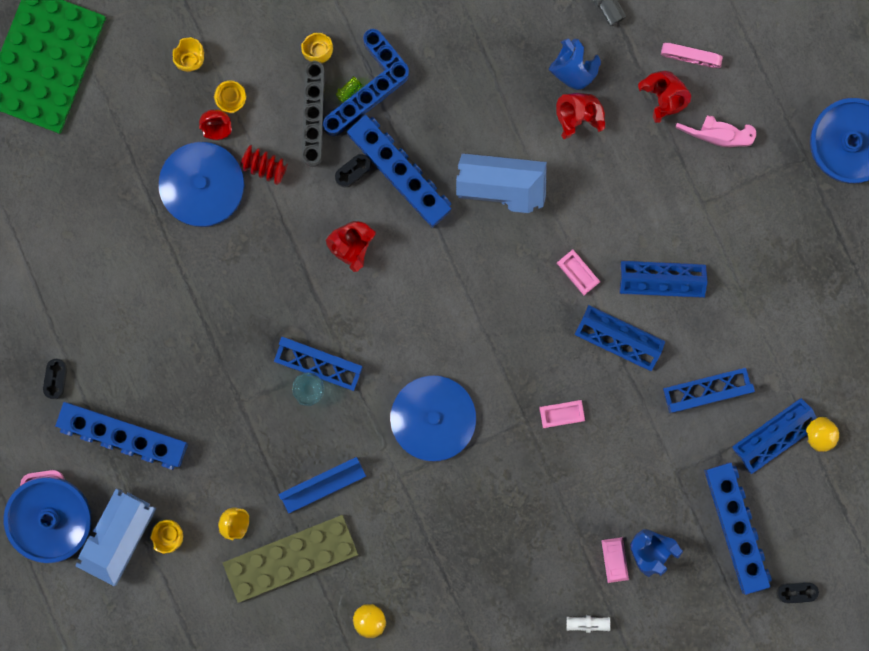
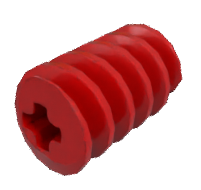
M249 145L240 166L243 165V171L247 172L251 168L252 175L259 171V178L262 179L266 175L268 182L274 178V184L278 185L286 172L288 163L284 166L283 158L275 162L276 155L268 159L267 151L261 156L260 148L252 152V145Z

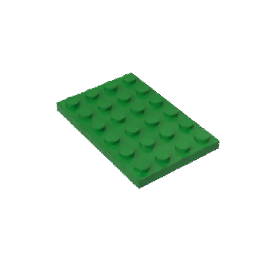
M21 0L0 52V112L61 134L105 23L106 16L64 0Z

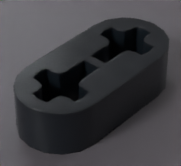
M363 154L353 157L336 171V183L343 188L355 183L370 170L369 158ZM357 160L366 161L365 169L360 167L356 171L353 170L357 166ZM350 171L352 172V174L348 176L349 181L347 183L345 181H339L341 179L340 174L342 172L344 174H347Z
M52 359L46 366L43 393L47 398L58 399L63 395L67 374V365L63 360ZM59 362L62 371H58L57 377L54 378L55 371L51 370V368ZM56 380L55 387L59 388V391L55 392L54 396H52V393L48 391V387H52L53 381Z
M810 582L785 583L778 587L776 594L777 598L783 603H803L816 600L819 590L815 584ZM807 586L814 590V593L810 594V598L807 595L800 594V591L806 590ZM786 587H788L789 591H796V595H789L787 600L785 596L781 595Z

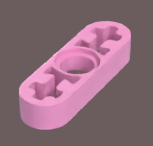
M663 43L661 55L664 57L711 68H720L723 56L716 53L672 43Z

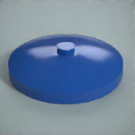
M860 98L839 100L825 108L812 126L810 134L812 156L818 167L827 176L836 181L856 184L869 180L868 100Z
M195 142L180 147L165 161L159 176V192L166 209L177 220L194 227H209L225 221L236 211L244 193V177L240 165L226 149L213 143Z
M425 376L410 382L399 392L391 410V427L397 442L407 453L425 461L446 460L461 452L471 440L476 426L475 407L467 391L455 381L442 376Z
M44 476L25 482L11 495L4 511V529L8 540L20 554L36 562L54 563L71 557L85 543L91 529V510L87 499L75 485L58 477Z

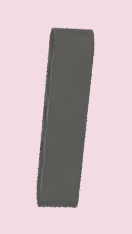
M311 61L305 67L302 157L305 164L309 167H316L321 163L323 150L325 71L323 65L318 61ZM318 68L321 70V73L317 77H313L309 74L311 69ZM318 89L320 91L319 96L316 98L310 97L308 95L310 90ZM314 109L319 111L317 118L311 119L308 117L309 111ZM312 130L319 133L315 140L307 138V134ZM311 151L318 154L317 159L314 161H309L306 158L307 154Z

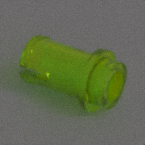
M352 76L341 89H337L335 95L344 103L362 87V84L357 78Z

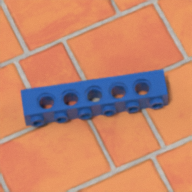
M367 115L363 116L347 131V135L433 228L451 212L449 207L451 202L444 195L441 197L435 191L437 189L435 184L430 179L426 181L421 176L423 172L415 163L411 165L408 162L407 158L409 156L402 148L397 149L393 145L395 141L387 132L383 134L378 129L380 124L373 117L369 119ZM368 135H377L378 141L374 144L368 143L366 141ZM383 150H390L393 155L390 159L386 160L380 154ZM403 165L407 171L404 175H398L395 173V168ZM412 181H418L421 184V188L417 191H412L409 188V184ZM425 197H433L435 204L431 207L425 206L423 203Z
M63 402L55 427L61 428L60 433L69 436L76 433L81 435V440L91 443L95 439L101 441L100 446L113 450V447L116 446L122 448L121 453L133 456L134 453L142 455L141 459L153 463L155 459L162 462L161 466L174 470L175 466H181L188 446L187 442ZM80 417H83L86 421L83 429H78L76 426V421ZM100 424H104L106 427V433L103 436H99L96 433V428ZM119 431H124L127 435L123 443H119L116 439ZM141 437L147 441V446L142 450L136 444L137 440ZM164 444L167 447V453L161 457L157 454V447Z
M726 463L704 470L742 594L746 595L769 588V582L772 581L768 569H764L762 561H765V556L762 549H758L756 540H759L755 527H751L749 521L752 519L749 507L745 508L743 502L746 496L743 487L738 486L737 478H739V473L736 466H732V463ZM724 480L729 481L731 484V489L727 493L721 489V483ZM730 501L737 503L738 508L734 513H730L727 509ZM740 521L744 525V530L742 533L737 534L734 531V525ZM744 542L750 545L748 554H742L740 551V546ZM750 563H754L757 567V571L753 575L747 573V566Z

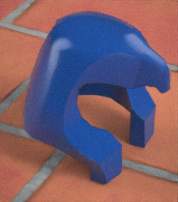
M569 38L561 42L563 48L555 61L550 65L549 71L568 87L574 90H581L587 87L597 76L601 60L598 55H595L593 60L586 61L583 64V45L578 39L572 41Z
M648 529L638 532L630 543L637 566L647 577L655 573L662 576L667 571L663 564L672 554L678 559L683 553L676 540Z

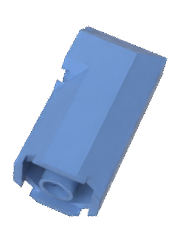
M462 154L458 164L460 173L456 179V195L463 199L501 202L503 205L506 203L510 211L530 213L534 207L538 206L539 209L544 206L547 162Z
M115 489L93 531L97 534L95 537L89 536L78 557L82 562L76 563V567L113 586H116L156 510L154 506L149 507L150 504L128 492L127 494L122 493L123 490Z

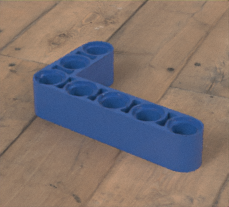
M369 29L364 33V46L384 71L325 117L323 126L326 133L330 136L341 134L403 85L409 78L407 64L377 29ZM376 36L379 41L377 44L371 45L367 42L368 38ZM388 52L392 55V58L389 61H384L380 58L382 53ZM401 68L405 71V75L403 77H396L394 71ZM382 81L389 84V87L383 91L377 88L378 83ZM363 95H370L372 101L368 104L362 103L360 99ZM347 108L355 109L354 116L348 117L344 115V111ZM330 121H337L339 123L337 129L330 130L327 127Z

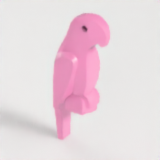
M707 115L701 131L680 123L676 124L677 129L720 147L751 146L756 138V130L751 125H745V129L740 131L728 123L716 122V119Z

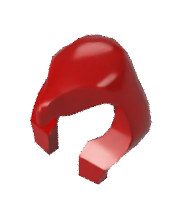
M670 71L652 73L638 84L639 91L644 90L654 93L658 97L659 106L653 112L655 123H660L664 116L682 111L691 102V94L685 84Z
M585 93L563 94L558 99L556 113L564 130L561 135L563 139L570 138L575 133L576 126L580 125L582 121L589 122L598 129V132L605 129V112L596 96Z
M349 222L332 231L326 239V245L338 259L349 264V268L353 272H358L364 266V256L367 247L375 237L376 232L364 222Z

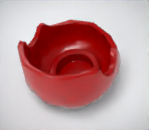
M208 110L200 117L199 129H202L205 138L222 140L231 134V120L222 110Z

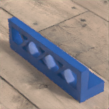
M621 261L620 294L705 298L707 288L706 265ZM626 269H635L637 272L626 273ZM648 270H656L658 273L651 274ZM670 271H677V272H679L680 274H678V275H672V274L669 273V272H670ZM691 272H701V276H693Z
M588 305L574 334L649 371H652L666 342ZM584 324L593 328L595 333L588 334L582 331ZM608 335L613 338L614 342L607 343L603 340L602 336ZM627 344L632 347L633 351L626 352L622 349L621 345ZM648 354L654 358L649 363L643 360L641 355Z
M281 337L274 362L346 389L355 390L363 368L361 365ZM284 348L292 350L296 357L289 362L280 359ZM296 352L301 353L303 355L298 357ZM306 356L312 357L316 366L305 369L302 367L300 359ZM316 359L322 361L323 363L318 364ZM297 361L298 364H299V366L294 365V364H291V363ZM327 363L331 364L336 372L328 377L324 376L319 368ZM336 367H339L344 370L338 372ZM317 368L319 373L313 372L312 370ZM346 371L355 373L352 385L343 383L339 374ZM338 376L339 381L332 378Z
M746 368L663 388L669 413L755 392L753 383L750 384ZM742 373L744 386L736 387L730 383L734 375ZM730 376L728 381L723 379L724 377ZM718 379L725 383L721 392H715L709 388L713 380ZM709 382L707 386L702 383ZM698 384L705 390L701 397L696 398L689 394V391L693 385ZM688 387L687 391H684L681 388ZM678 390L682 392L684 396L681 401L672 404L669 391ZM707 391L713 393V394L705 395ZM686 396L692 398L689 400H685Z
M800 398L732 448L743 461L748 472L752 474L806 436V429L809 424L802 427L804 422L809 418L813 421L817 417L813 409ZM794 431L790 438L785 439L789 432ZM772 444H776L772 451H768ZM759 456L758 460L751 465L749 461Z
M355 457L278 495L289 514L366 477L358 458Z

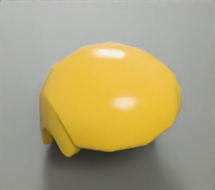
M313 33L307 36L303 43H301L302 54L310 62H326L333 53L331 38L323 33Z
M192 37L182 38L179 45L173 49V63L179 70L191 72L197 70L204 62V49L197 39Z
M231 80L222 82L217 86L214 93L215 104L220 110L227 113L238 111L244 106L246 101L244 87L238 82Z
M819 417L813 420L806 429L808 434L807 442L818 452H827L833 449L839 441V430L827 417Z
M232 507L225 510L218 522L219 533L225 539H242L249 526V514L246 510Z
M169 519L163 520L153 527L150 539L153 542L155 551L162 554L171 553L182 544L183 531L177 522Z
M364 604L355 611L353 624L359 635L367 639L376 638L383 633L386 619L379 607L374 604Z

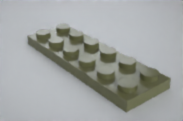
M340 515L225 561L223 566L236 600L239 603L357 556L358 552L343 515Z

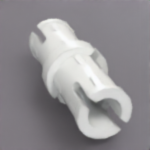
M586 615V617H567V631L581 630L586 631V633H591V631H610V617L596 618L591 617V615Z

